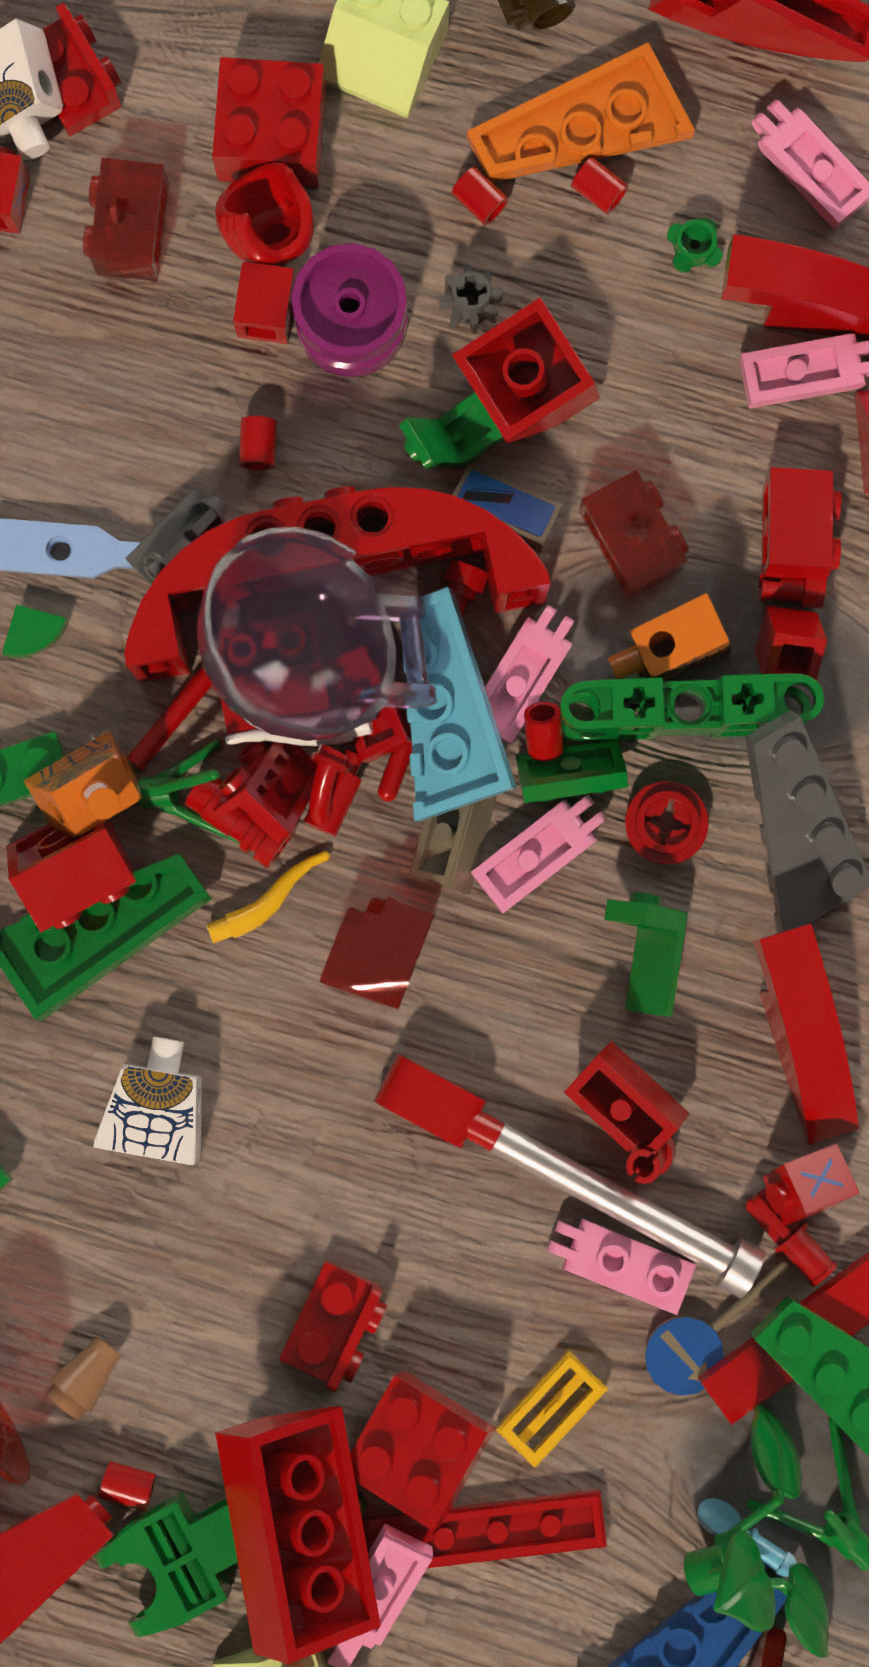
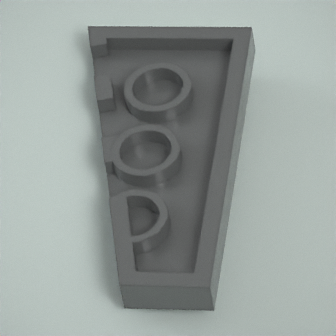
M793 710L786 712L745 736L754 796L760 805L763 823L759 825L762 844L767 849L770 871H767L770 892L774 894L777 912L773 914L775 927L779 933L807 925L869 889V872L803 721Z

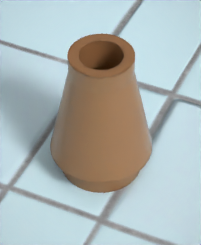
M96 1336L88 1347L50 1379L53 1384L45 1395L58 1407L79 1421L86 1411L92 1413L115 1364L122 1355L103 1339Z

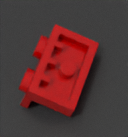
M63 2L55 7L59 20L42 30L46 37L63 103L61 113L56 116L68 136L71 137L122 107L116 88L122 85V82L109 58L105 56L99 60L91 45L97 41L83 15L79 14L73 18Z
M250 742L238 756V759L242 762L241 766L231 772L219 786V790L223 795L213 811L222 818L237 807H240L251 817L254 823L260 826L277 843L291 834L307 806L317 763L312 761L310 756L299 745L278 742Z
M326 1260L279 1360L326 1382V1388L336 1392L341 1380L351 1384L364 1357V1353L356 1350L365 1330L372 1334L376 1332L387 1308V1304L379 1301L383 1287Z

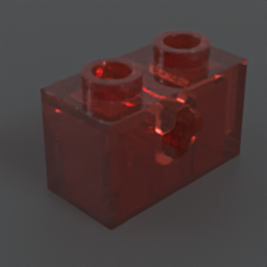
M101 157L99 176L92 175L89 187L90 207H95L93 225L85 226L83 235L84 256L90 258L97 275L158 281L169 181L163 164ZM125 214H132V216L126 218L124 226L117 225V223L123 222Z
M638 470L582 498L578 510L627 600L681 572L687 562L684 554L689 552L681 531L676 525L669 527L659 509L663 508L664 505L656 486L651 480L644 482ZM630 523H632L636 530L643 528L647 530L643 543L637 536L631 538L626 536Z

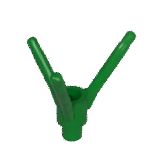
M219 738L213 739L155 777L141 778L138 784L142 798L131 806L141 805L144 809L158 808L161 812L178 816L223 838L241 844L231 836L227 837L201 819V815L179 805L178 790L208 783L219 778L220 774L216 769L177 778L222 746V741Z
M830 1417L828 1424L843 1510L838 1514H835L832 1510H826L824 1517L828 1522L822 1527L779 1509H775L765 1517L817 1538L830 1547H835L844 1559H852L860 1570L866 1571L869 1570V1537L860 1527L861 1522L854 1503L840 1427ZM749 1500L747 1502V1509L754 1512L763 1504L755 1500Z

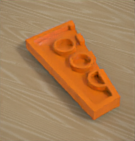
M649 42L468 130L466 140L485 176L493 183L583 163L591 157L597 160L692 139L695 129Z

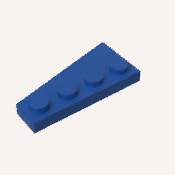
M774 1589L775 1615L784 1605L787 1597L778 1589ZM717 1592L704 1596L696 1595L607 1667H737L763 1632L751 1630L735 1618L714 1611L713 1607Z

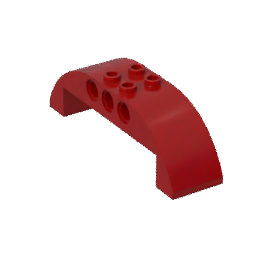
M343 486L326 491L324 493L325 498L304 502L303 497L299 496L286 497L274 501L271 509L239 516L208 530L181 549L159 572L142 598L130 627L124 652L126 667L140 684L191 674L180 618L181 613L482 555L485 570L488 573V585L494 614L545 604L551 584L549 573L535 551L510 526L486 509L454 495L424 488L387 487L356 492L353 486ZM371 523H378L384 526L378 532L363 530L366 525ZM321 533L333 535L328 541L323 543L311 541V539ZM278 543L281 545L274 552H260L267 544Z

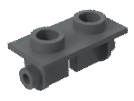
M194 488L125 559L151 586L159 572L181 549L208 530L226 523L224 514L228 511L226 504L216 496H212L209 500L204 499Z

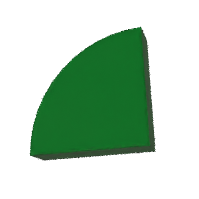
M16 604L2 655L8 658L21 659L31 657V655L45 650L62 637L69 621L61 616Z

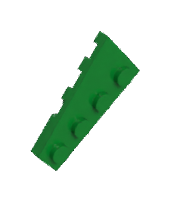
M180 854L135 871L136 882L130 885L129 891L124 896L107 904H103L100 901L84 909L83 914L78 920L64 928L56 929L52 926L40 932L29 914L21 917V921L0 929V968L35 1020L42 1022L212 900L210 894Z
M787 1296L750 1335L869 1457V1346Z

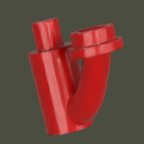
M320 744L317 753L312 752L310 759L317 763L310 793L309 809L303 822L319 831L336 837L362 783V779L356 776L362 761L359 755L345 749L344 753H341L331 747Z

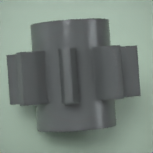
M465 264L464 273L457 278L451 275L445 276V287L452 294H444L439 297V308L443 310L452 309L450 327L455 328L461 323L470 326L472 333L476 334L478 324L485 319L496 323L498 312L490 304L503 301V289H491L492 271L490 269L481 274L472 271L471 266ZM474 293L478 304L468 305V300L464 297V294Z

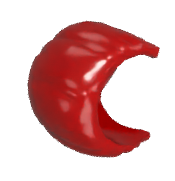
M266 163L242 175L221 192L216 202L215 216L219 233L228 248L244 262L267 265L287 264L299 258L310 245L315 227L310 198L293 170L285 163Z

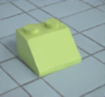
M337 0L319 64L324 65L325 84L408 119L449 30V1Z

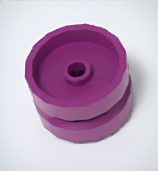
M355 243L330 246L307 261L297 274L291 297L298 340L309 359L328 373L348 378L370 375L388 365L402 348L408 326L404 280L393 262L376 249ZM352 310L353 313H346L345 311Z

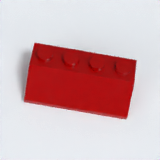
M333 1406L261 1417L215 1432L254 1654L289 1665L381 1627L342 1407Z

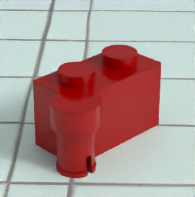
M770 467L762 489L761 565L765 566L761 568L758 588H762L758 592L759 601L799 602L800 608L821 609L823 607L827 578L831 570H838L841 559L840 538H833V522L839 521L842 497L841 491L833 490V471Z
M611 1041L571 1083L564 1093L627 1152L631 1150L626 1163L629 1176L636 1172L638 1174L635 1179L636 1182L643 1184L651 1183L659 1175L667 1171L676 1157V1146L671 1137L681 1127L690 1113Z

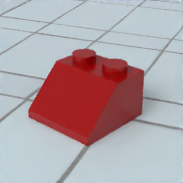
M541 297L452 354L507 444L557 427L600 399L594 380Z
M110 819L77 837L51 827L48 823L6 846L8 879L40 932L52 926L56 929H61L74 923L81 917L84 909L100 901L103 904L116 901L129 891L130 885L136 882L132 863Z

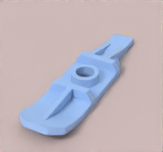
M0 518V571L94 579L113 569H134L125 558L141 542L119 541L98 526ZM60 542L67 543L70 546V555L64 560H56L52 557V548Z

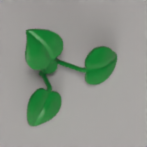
M758 1405L754 1408L751 1426L752 1455L755 1467L762 1481L772 1490L771 1498L727 1532L716 1534L714 1536L715 1545L687 1552L684 1557L685 1577L690 1589L697 1596L717 1592L713 1607L714 1611L735 1618L756 1632H765L772 1628L776 1609L774 1589L780 1590L787 1596L785 1614L796 1638L809 1652L819 1658H825L829 1656V1614L823 1588L818 1578L803 1563H796L790 1566L788 1580L784 1578H769L764 1572L765 1566L761 1560L755 1540L749 1533L745 1532L782 1505L785 1496L791 1500L798 1498L802 1484L801 1464L793 1439L782 1422L771 1411L762 1405Z

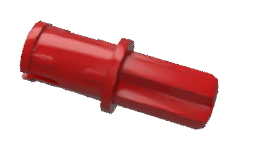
M766 1187L757 1191L745 1204L746 1210L776 1243L773 1249L777 1253L783 1251L806 1277L812 1287L820 1284L837 1268V1263L831 1260L806 1231L809 1225L805 1221L800 1223L797 1221L784 1227L779 1214L774 1212L769 1205L766 1197Z

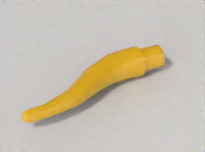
M323 851L307 857L281 875L255 902L225 914L226 917L206 924L213 943L230 937L235 939L262 926L280 909L295 883L313 866L328 861L331 856L330 853Z

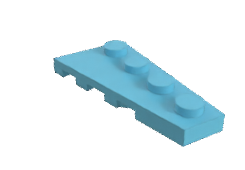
M446 587L401 604L404 672L407 673L409 701H406L407 722L411 724L412 739L410 767L411 776L414 777L416 802H413L414 821L421 822L516 789L517 787L454 590Z

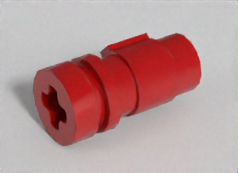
M218 778L208 783L194 786L185 801V805L201 815V819L227 837L231 836L241 843L239 846L241 851L246 854L250 851L255 853L253 859L267 869L278 859L297 830L298 826L295 825L290 835L276 843L260 826L254 823L242 808L237 807L222 818L213 811L223 795L219 790V786L224 780Z

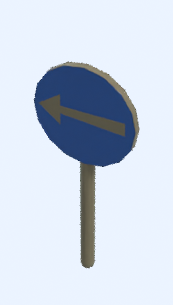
M780 1261L754 1284L742 1299L736 1300L709 1325L702 1319L690 1316L673 1317L658 1325L649 1336L644 1352L646 1369L654 1383L666 1392L681 1396L697 1394L705 1388L697 1377L724 1358L722 1342L716 1333L786 1272L790 1267L789 1261Z

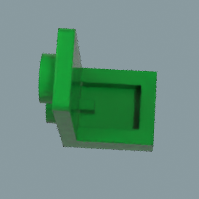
M475 392L439 419L407 417L399 423L401 430L406 436L403 440L406 451L417 464L423 465L425 468H466L468 464L470 465L504 440Z
M630 892L629 901L607 899L604 920L637 927L626 1009L632 1012L670 1017L673 1014L688 913L660 906L662 897L652 894Z

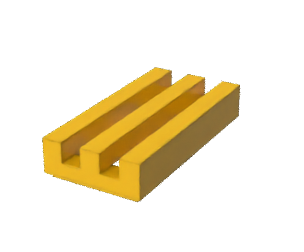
M568 1349L496 1426V1431L535 1468L608 1390V1387ZM571 1368L575 1374L517 1435L512 1429L563 1374ZM585 1381L591 1388L532 1450L526 1443Z

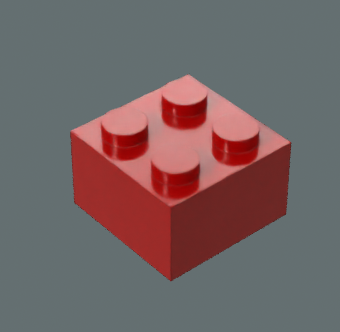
M220 57L212 152L218 181L233 182L257 167L263 166L266 163L277 162L285 163L290 167L302 187L319 188L326 100L323 64Z
M404 1371L393 1376L350 1452L355 1482L434 1531L445 1521L496 1427L410 1373Z

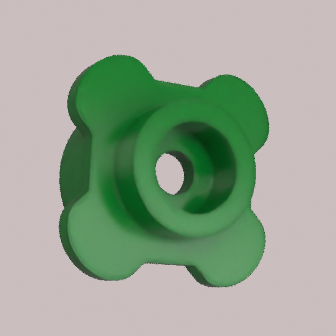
M709 218L693 219L685 222L683 225L675 223L668 229L667 240L673 244L675 252L672 263L678 272L688 273L692 267L702 265L710 268L719 265L723 252L716 246L717 226L713 220ZM693 241L698 242L699 248L692 249L690 243Z

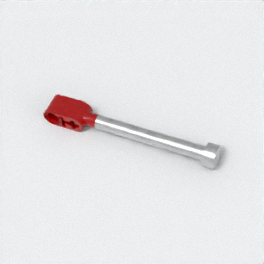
M400 1054L397 1055L373 1100L385 1109L461 1149L468 1139L718 1274L716 1286L740 1299L750 1290L765 1258V1251L742 1238H739L732 1246L483 1112L482 1110L487 1101Z

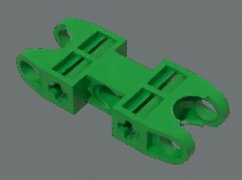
M803 674L724 675L719 680L663 682V678L607 679L582 681L573 684L565 691L558 707L561 712L563 736L579 742L618 739V741L654 740L656 736L710 735V738L745 737L790 711L785 705L784 696L791 697L797 701L801 709V713L798 715L805 726L806 723L820 713L823 708L824 695L818 682L812 677ZM801 685L808 688L813 695V707L811 708L810 701L803 691L791 686ZM681 696H688L696 700L700 707L699 718L694 721L681 719L674 709L675 699ZM576 703L586 704L593 711L594 719L591 721L576 719L571 714L569 706ZM634 703L635 711L641 712L638 717H635L633 709L628 708L630 704Z
M181 1491L135 1517L94 1554L100 1569L109 1567L119 1562L120 1566L138 1564L147 1568L154 1576L157 1588L156 1594L151 1597L152 1604L135 1614L128 1621L136 1637L148 1636L183 1625L228 1600L233 1586L224 1569L238 1561L227 1498L195 1514L184 1492ZM358 1491L359 1506L362 1514L368 1504L362 1492Z

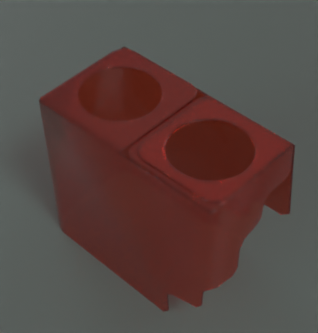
M389 896L386 900L376 897L371 898L364 912L353 907L349 908L340 926L319 983L399 1010L435 915Z

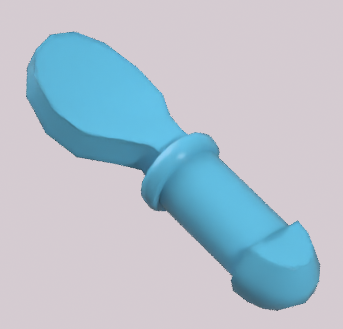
M716 1498L705 1499L697 1508L696 1516L700 1524L714 1536L727 1532L742 1521L734 1507L728 1502ZM757 1529L746 1530L745 1532L749 1533L755 1540L763 1564L774 1570L775 1574L787 1578L790 1566L797 1563L793 1555L789 1551H783L759 1535Z

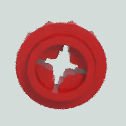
M661 781L644 787L633 797L625 813L627 839L638 855L655 864H678L689 859L702 847L707 837L709 819L703 801L692 789L677 782ZM668 802H672V819L680 822V825L687 826L688 830L682 828L679 831L672 830L668 838L664 840V844L661 845L659 827L652 825V822L644 821V818L660 817L664 809L668 807Z

